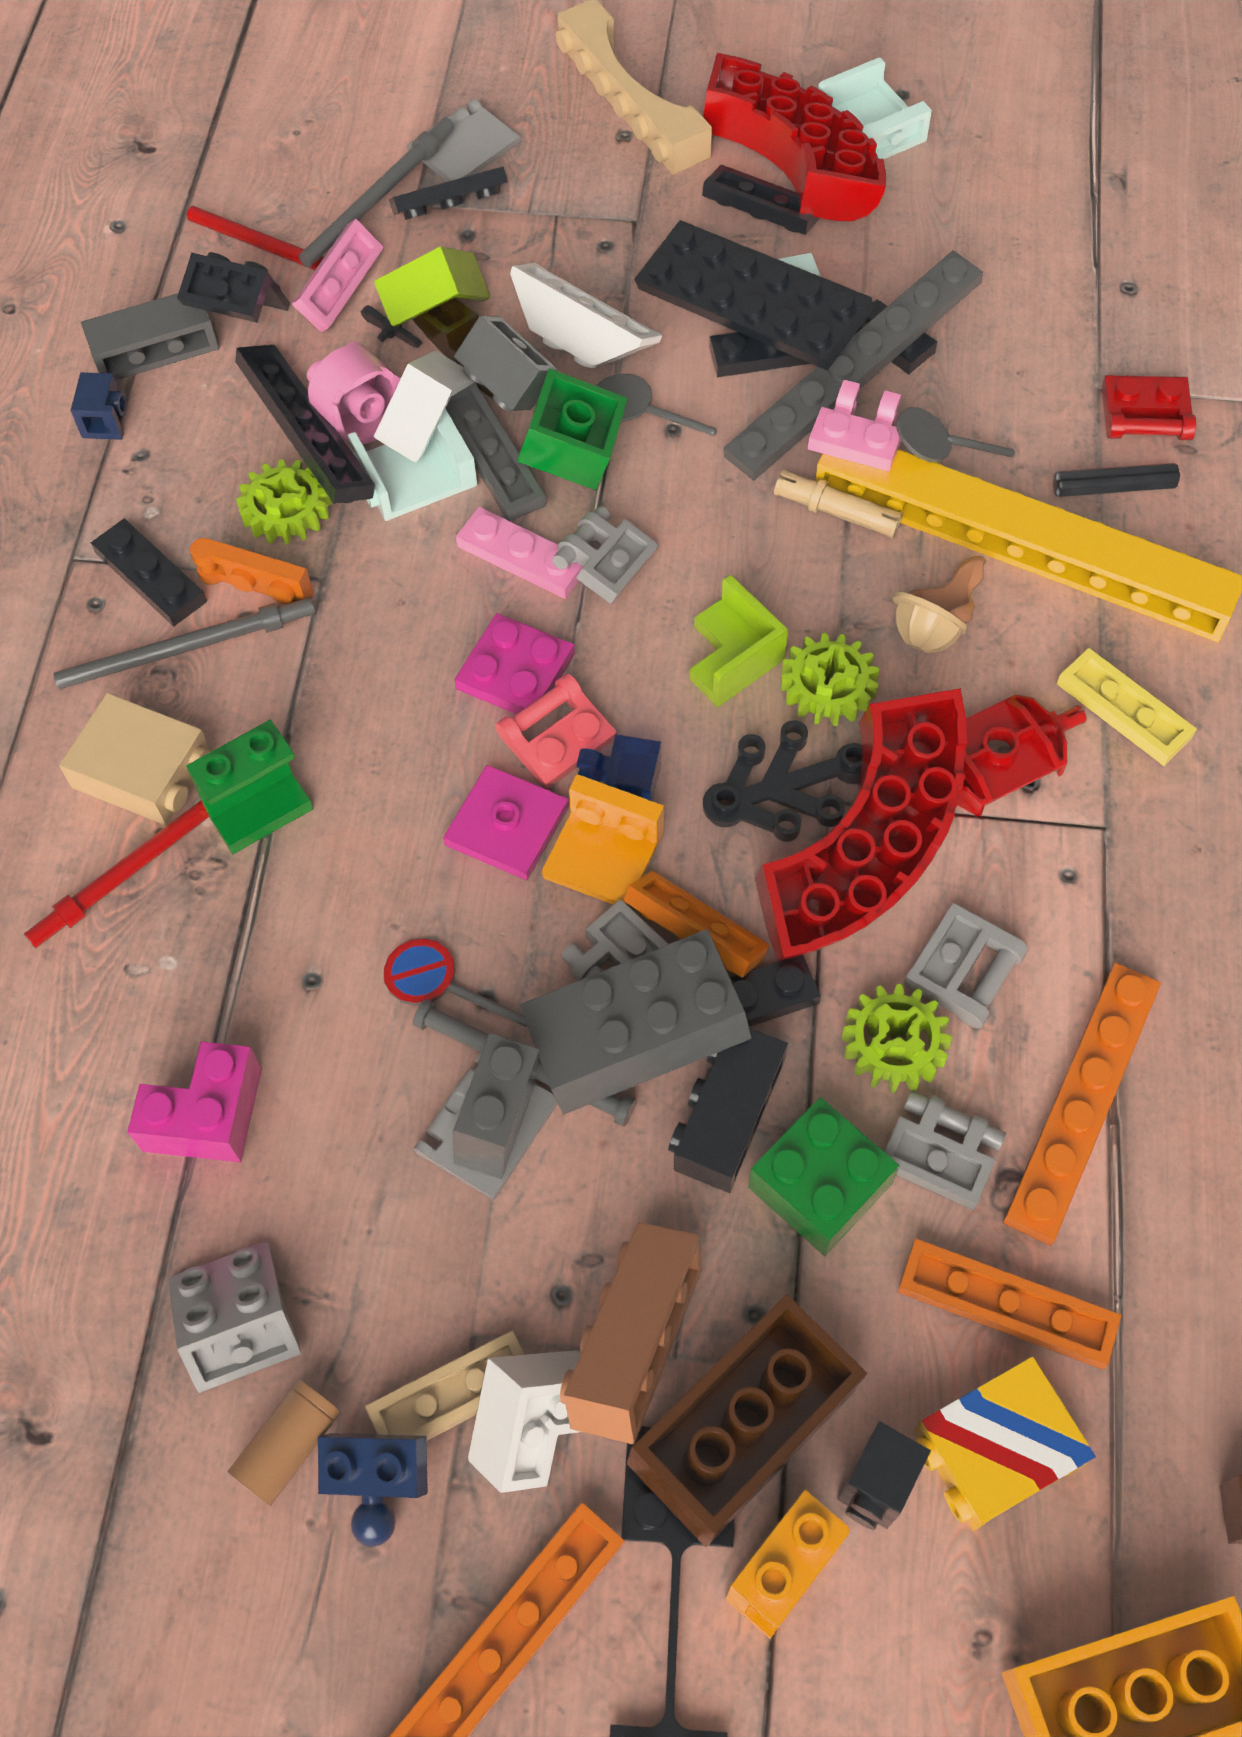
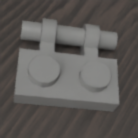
M600 506L593 513H586L578 522V530L574 534L567 535L558 544V552L552 560L554 565L561 570H565L571 563H579L583 567L576 579L612 604L652 557L659 544L626 519L615 528L608 522L611 517L610 512ZM597 540L602 546L596 550L588 543Z
M620 899L585 929L586 938L594 944L589 951L584 953L575 943H572L563 951L561 957L572 967L571 974L579 981L602 972L601 966L608 960L616 966L669 944Z
M911 1091L904 1109L922 1117L918 1125L903 1117H899L884 1151L900 1165L896 1175L974 1210L996 1160L978 1152L977 1148L981 1143L999 1151L1006 1132L988 1125L989 1119L976 1113L972 1118L945 1106L947 1100L932 1094L931 1098H927ZM936 1124L965 1136L962 1144L934 1132Z

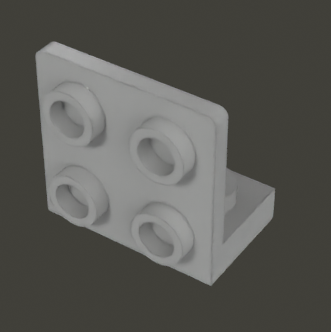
M263 1242L249 1248H242L228 1256L201 1266L191 1267L168 1279L177 1351L198 1393L302 1354L299 1339L282 1302L272 1250L268 1242Z

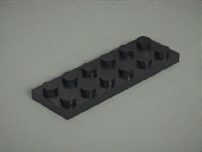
M679 220L634 278L639 290L827 371L874 309L872 297L681 220Z

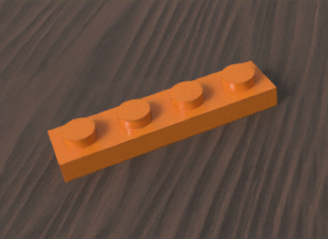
M916 1238L912 1244L897 1293L1102 1370L1109 1365L1122 1316L1119 1313Z

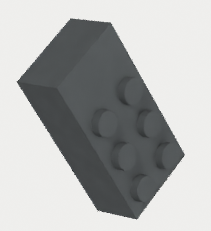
M708 929L519 1004L534 1046L539 1049V1059L550 1089L563 1115L752 1039L745 1011Z

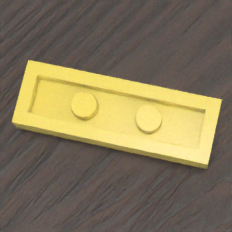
M1090 648L1082 653L1059 676L1058 686L1163 766L1193 738L1197 730L1196 727Z

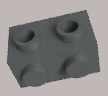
M480 316L454 355L465 367L464 373L472 381L485 385L494 394L492 396L494 402L509 412L532 410L537 402L548 368L558 371L500 316Z

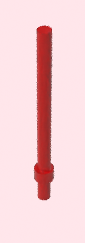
M200 800L73 897L67 894L52 906L54 911L26 931L24 936L34 948H37L66 925L69 928L76 925L86 917L84 912L209 818L202 801Z

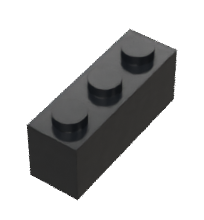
M749 1028L752 1039L707 1057V1062L713 1065L707 1079L698 1078L694 1084L688 1101V1106L694 1108L687 1125L681 1122L677 1124L668 1147V1151L674 1153L673 1171L727 1193H731L784 1065L788 1047L787 1042Z

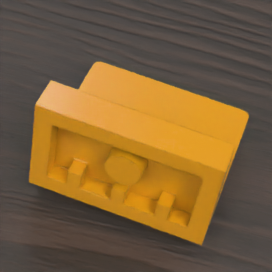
M576 774L569 788L571 813L542 869V876L546 880L614 905L620 899L623 901L629 886L644 876L664 834V805Z

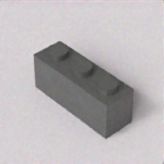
M178 293L81 321V325L98 372L113 373L118 379H122L219 350L207 311L183 305L177 299Z

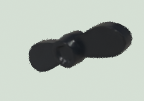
M366 305L361 310V315L367 322L381 328L382 332L377 336L381 342H384L387 337L393 338L396 336L416 348H419L422 344L416 336L403 329L402 324L392 326L389 319L375 308Z

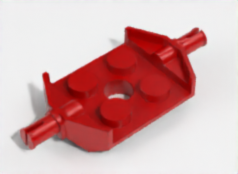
M1015 694L966 718L968 745L965 747L963 772L965 779L963 788L960 790L957 806L979 817L982 815L986 805L1056 770L1058 776L1063 775L1067 765V740L1064 733L1086 722V714L1084 710L1081 711L1082 707L1075 705L1073 708L1057 715L1055 711L1049 712L1033 697ZM992 740L1005 741L1009 744L1012 751L1005 754L996 753L989 748L988 742Z

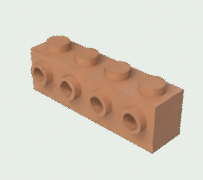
M638 1222L630 1242L622 1243L618 1253L615 1277L612 1283L607 1282L602 1288L599 1299V1314L593 1326L588 1325L583 1332L580 1343V1358L574 1370L569 1369L566 1372L562 1381L560 1400L562 1404L566 1405L570 1429L635 1444L702 1271L698 1234Z

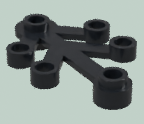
M797 720L788 721L781 727L780 746L762 782L745 787L753 766L763 761L766 748L765 742L760 736L755 734L745 735L738 743V759L727 781L717 783L705 792L703 797L704 814L713 824L719 827H732L740 821H744L772 832L777 839L784 842L793 841L800 834L801 817L793 810L816 818L823 826H837L843 819L845 805L841 798L835 795H825L819 799L798 790L836 777L846 784H859L863 759L862 745L859 743L847 744L838 750L834 758L788 773L797 752L806 746L808 729L805 724ZM789 733H797L801 736V738L797 740L789 739L786 735ZM752 746L757 748L759 752L749 754L744 749ZM856 757L861 761L858 763L850 762L847 758ZM728 799L734 803L729 806H723L718 801ZM770 800L793 810L784 809L774 814L755 804ZM825 807H833L838 811V813L835 815L825 814L822 811V809ZM788 821L793 823L795 827L785 830L779 824Z

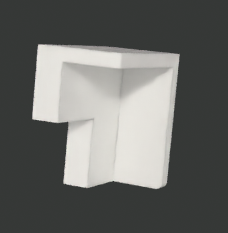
M436 350L408 363L374 438L411 461L417 462L421 459L450 397L472 385L474 381L464 373V367Z
M572 1350L488 1358L468 1459L500 1493L546 1487L558 1435L580 1432L570 1429L566 1405L562 1404L560 1400L563 1378L569 1369H575L580 1358V1351Z

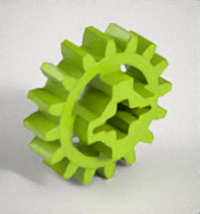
M279 459L277 467L273 469L267 463L262 464V474L248 473L251 484H240L241 496L236 498L243 525L251 528L255 538L265 533L267 542L270 544L277 537H282L285 545L290 544L291 536L298 535L304 541L307 539V529L310 528L318 532L321 529L318 519H328L330 516L327 507L332 505L331 499L310 469L306 468L303 470L300 460H296L291 467H286L284 459Z
M824 632L821 634L820 642L817 643L810 637H805L803 649L792 646L789 659L783 660L780 688L781 691L787 692L786 704L789 706L798 703L797 715L803 717L810 712L814 714V724L819 725L823 717H829L833 726H838L839 716L842 715L851 722L855 721L857 709L865 712L871 699H875L877 695L879 667L872 666L874 655L872 652L861 655L862 643L860 641L854 642L851 646L845 644L844 634H840L836 641H830L829 636ZM830 678L829 684L825 685L826 680Z
M897 984L894 993L887 995L886 990L880 985L876 987L874 1000L861 994L857 1002L858 1009L849 1008L845 1020L849 1025L843 1026L841 1040L850 1043L845 1047L844 1058L858 1059L854 1069L856 1076L862 1075L867 1071L872 1074L871 1087L875 1088L880 1084L881 1080L888 1081L890 1093H896L900 1082H906L908 1088L911 1091H915L920 1082L919 1076L931 1083L937 1073L935 1067L944 1068L949 1056L944 1050H949L952 1036L942 1032L947 1029L949 1019L948 1017L934 1016L939 1005L936 1000L926 1005L920 1002L922 990L916 989L910 997L904 995L902 984ZM866 1024L869 1026L868 1033L873 1037L868 1047L865 1043L863 1032ZM924 1029L929 1040L927 1052L924 1050L925 1043L919 1038ZM907 1033L905 1041L899 1037H903ZM888 1035L894 1039L893 1041L890 1039L886 1042Z

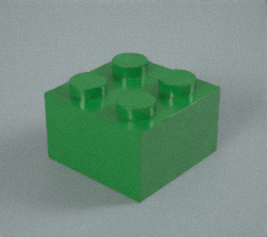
M548 368L517 462L596 491L610 460L628 398Z
M819 1097L751 1168L748 1188L826 1257L893 1184L900 1165L823 1098Z

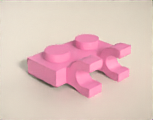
M843 380L835 409L821 407L809 437L808 450L890 472L901 443L897 427L894 426L898 416L896 411L901 394L884 391L876 419L873 421L854 415L858 402L855 400L860 384Z

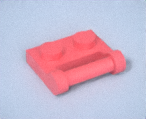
M567 673L556 680V687L514 717L506 716L495 724V728L502 740L546 790L616 740L617 736L616 730L584 695L575 678ZM564 702H567L573 709L572 712L530 742L525 739L522 732Z

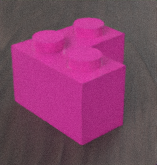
M201 1041L189 1089L139 1084L127 1133L143 1152L241 1163L262 1070L251 1047Z

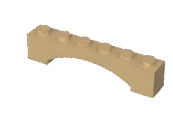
M588 0L557 13L558 31H556V41L559 49L563 53L568 54L582 75L585 74L594 84L597 93L609 101L617 116L623 117L630 125L636 138L643 140L650 148L656 161L662 162L671 174L674 175L711 158L712 127L692 105L682 107L651 93L635 81L619 63L613 52L614 18L598 0Z

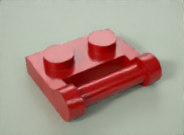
M1105 375L1102 383V396L1108 439H1121L1123 435L1177 436L1178 440H1193L1196 432V416L1192 413L1188 377Z

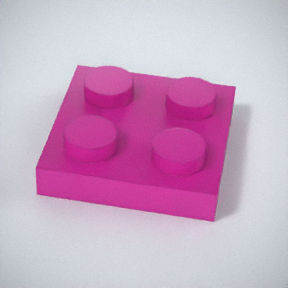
M496 613L455 677L456 689L518 714L556 687V680L562 677L575 655L574 644Z

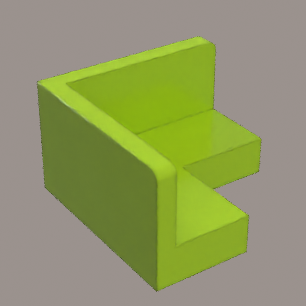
M442 246L374 280L392 326H399L455 297L485 301L490 298L474 253Z
M732 575L725 577L722 580L721 599L695 616L694 627L717 650L689 669V679L717 708L783 662L788 629Z

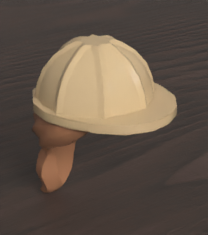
M973 556L963 561L955 570L951 582L944 587L914 589L909 593H894L893 602L898 606L896 610L897 628L906 645L920 652L935 653L949 648L957 641L961 634H966L968 630L966 623L973 618V610L975 608L974 601L971 598L972 590L983 580V567L986 563V559L983 556Z

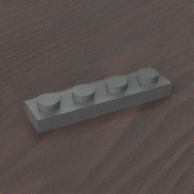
M473 382L472 385L451 396L445 409L471 452L475 468L506 519L511 521L545 507L546 498L544 492L527 465L517 462L519 452L476 383Z

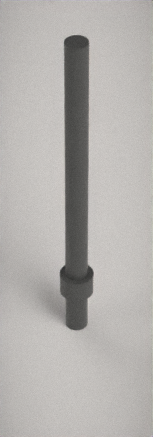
M444 117L429 132H422L412 142V148L299 254L302 264L306 267H311L333 246L348 223L354 219L359 221L422 160H429L439 150V144L454 130L453 122L449 118Z
M311 597L278 607L276 603L259 607V612L54 672V679L60 690L265 629L266 633L283 628V623L316 613Z

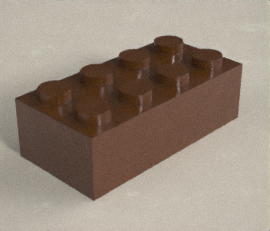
M786 1294L631 1448L627 1464L691 1533L707 1547L847 1401L868 1373Z

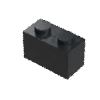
M879 1421L868 1438L838 1498V1501L848 1506L845 1514L855 1522L871 1530H875L878 1524L888 1529L901 1514L931 1450Z

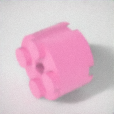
M350 342L346 346L330 353L322 361L315 362L308 369L307 379L310 382L308 399L310 404L336 429L343 440H349L348 434L356 432L361 443L368 444L377 440L374 438V435L400 382V378L368 348L359 342Z

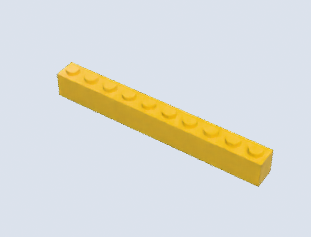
M899 448L890 472L826 454L821 456L817 464L816 482L819 479L826 480L832 488L894 511L903 512L900 523L1218 643L1242 592V575L1234 573L1227 568L1218 567L1190 557L1183 552H1177L1160 546L1142 537L1130 535L1106 526L1101 522L1092 521L1065 511L1060 507L1051 506L1024 496L1019 492L1010 491L991 484L981 478L950 469L940 463L925 461Z

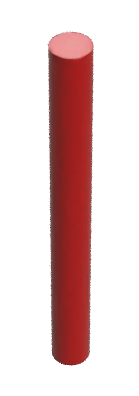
M191 206L188 209L187 219L193 223L305 266L299 259V254L304 250L303 248L196 206ZM321 256L311 267L307 268L316 270L324 257Z

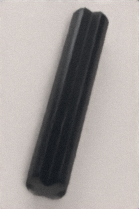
M1175 463L1058 471L1054 475L1053 490L1055 496L1065 497L1174 489L1178 486L1180 472L1178 465Z

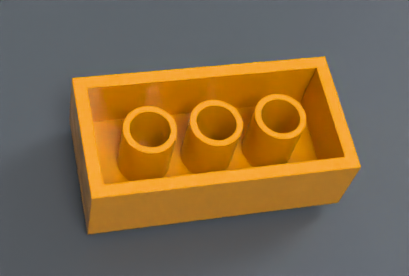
M1234 1596L1001 1672L1024 1737L1242 1736V1613Z

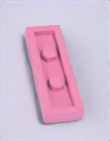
M354 219L344 228L292 305L321 333L327 330L384 247L357 219Z
M478 507L456 535L457 547L563 599L568 597L579 582L576 578L583 567L579 563H571L565 570H561L554 565L552 559L558 552V544L481 507Z

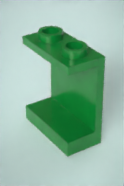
M271 719L186 765L210 821L232 855L313 810L310 799L293 776L288 763L295 759L294 752Z

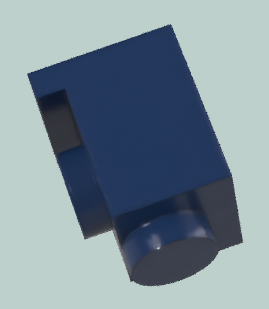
M80 372L70 411L82 438L123 439L124 432L119 418L125 415L126 397L123 391H119L120 381L113 373Z

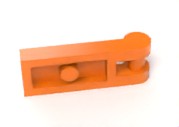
M209 538L197 539L190 546V554L197 565V573L200 580L205 584L213 585L222 581L232 584L244 592L255 591L271 596L274 600L283 604L308 597L312 599L314 595L307 568Z

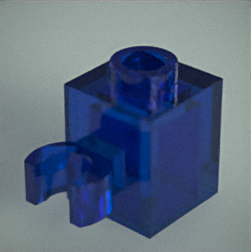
M616 734L611 756H605L592 749H580L576 764L579 768L578 775L598 782L604 781L606 785L653 801L661 767V742Z

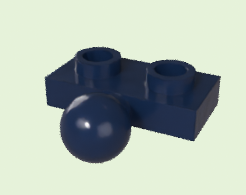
M328 1433L318 1437V1494L362 1496V1503L355 1509L351 1518L352 1533L361 1544L369 1547L382 1545L390 1539L395 1530V1514L392 1508L384 1502V1497L419 1498L428 1494L427 1436Z

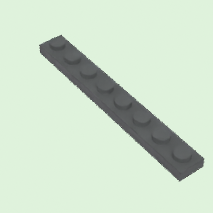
M954 250L951 251L858 331L828 371L820 367L815 368L724 447V457L750 479L756 480L812 431L821 407L835 409L843 380L859 383L860 388L864 386L982 283L983 271Z

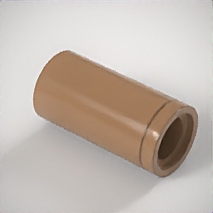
M298 1379L227 1472L271 1506L316 1447L318 1437L325 1435L341 1412L318 1392Z

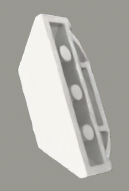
M536 263L512 266L510 275L529 330L543 337L542 341L547 346L559 350L564 349L574 355V360L578 364L588 368H596L597 365L615 362L660 343L662 334L651 330L547 271L542 266Z

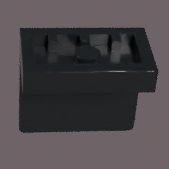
M191 252L177 299L183 305L256 323L258 322L263 305L288 311L290 306L289 300L281 291V287L270 276L266 267L252 261H246L244 265L234 263L227 257L214 252H209L207 256Z

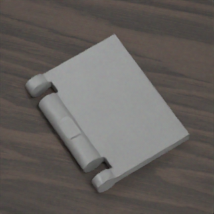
M472 99L467 103L468 111L461 107L447 117L453 122L454 130L439 144V150L429 160H422L425 165L447 182L477 174L521 142V136L484 109L476 99ZM412 142L407 144L408 151L412 148Z
M480 1052L475 1059V1062L477 1064L479 1062L482 1052ZM468 1069L426 1130L431 1137L442 1142L437 1150H434L430 1145L419 1140L413 1150L420 1157L434 1163L494 1201L558 1103L552 1093L535 1084L502 1179L454 1164L453 1129L475 1072Z

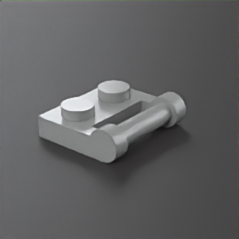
M952 903L906 976L904 985L914 991L916 989L922 990L923 996L932 1001L936 1000L939 1005L955 1013L963 1023L972 1028L980 1029L989 1017L988 1007L1014 964L1022 962L1028 952V947L1019 938L961 906ZM987 945L996 951L997 956L970 998L958 990Z

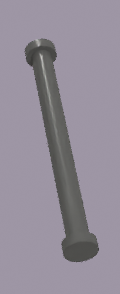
M428 999L422 1001L413 1019L414 1026L422 1030L429 1027L479 1052L483 1051L489 1035L437 1010L436 1003ZM538 1058L536 1079L549 1085ZM614 1094L589 1105L614 1116V1122L624 1127L634 1111L637 1099L626 1095L623 1099Z

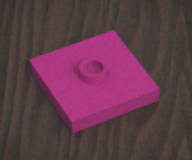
M486 765L443 837L444 845L527 881L568 810L569 799Z

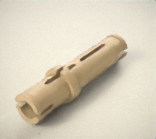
M786 469L781 471L780 476L782 478L779 477L777 480L774 495L808 506L809 512L817 514L821 511L886 535L891 539L896 534L895 530L899 528L903 512L894 511L832 488L826 480L819 479L816 482L789 472Z

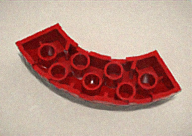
M717 52L707 88L703 118L712 127V135L742 144L763 155L780 168L790 179L796 192L799 194V213L803 215L805 213L813 214V217L833 221H855L868 216L878 207L886 188L884 160L879 159L876 154L877 143L873 138H868L862 132L864 125L849 110L842 111L841 113L832 106L833 98L816 87L810 86L807 90L801 88L800 83L794 80L793 76L783 72L780 77H776L761 71V63Z
M961 688L869 704L859 722L863 752L862 769L858 789L849 811L839 824L822 840H818L813 845L781 860L762 864L755 877L769 941L778 960L817 951L842 941L865 928L892 908L915 885L932 862L953 822L960 790L963 788L965 774H963L965 747L968 743L966 714Z

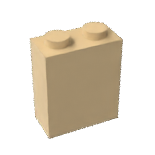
M106 693L60 762L59 767L73 789L167 826L173 814L179 812L185 805L188 790L193 784L186 765L208 754L211 750L202 729Z

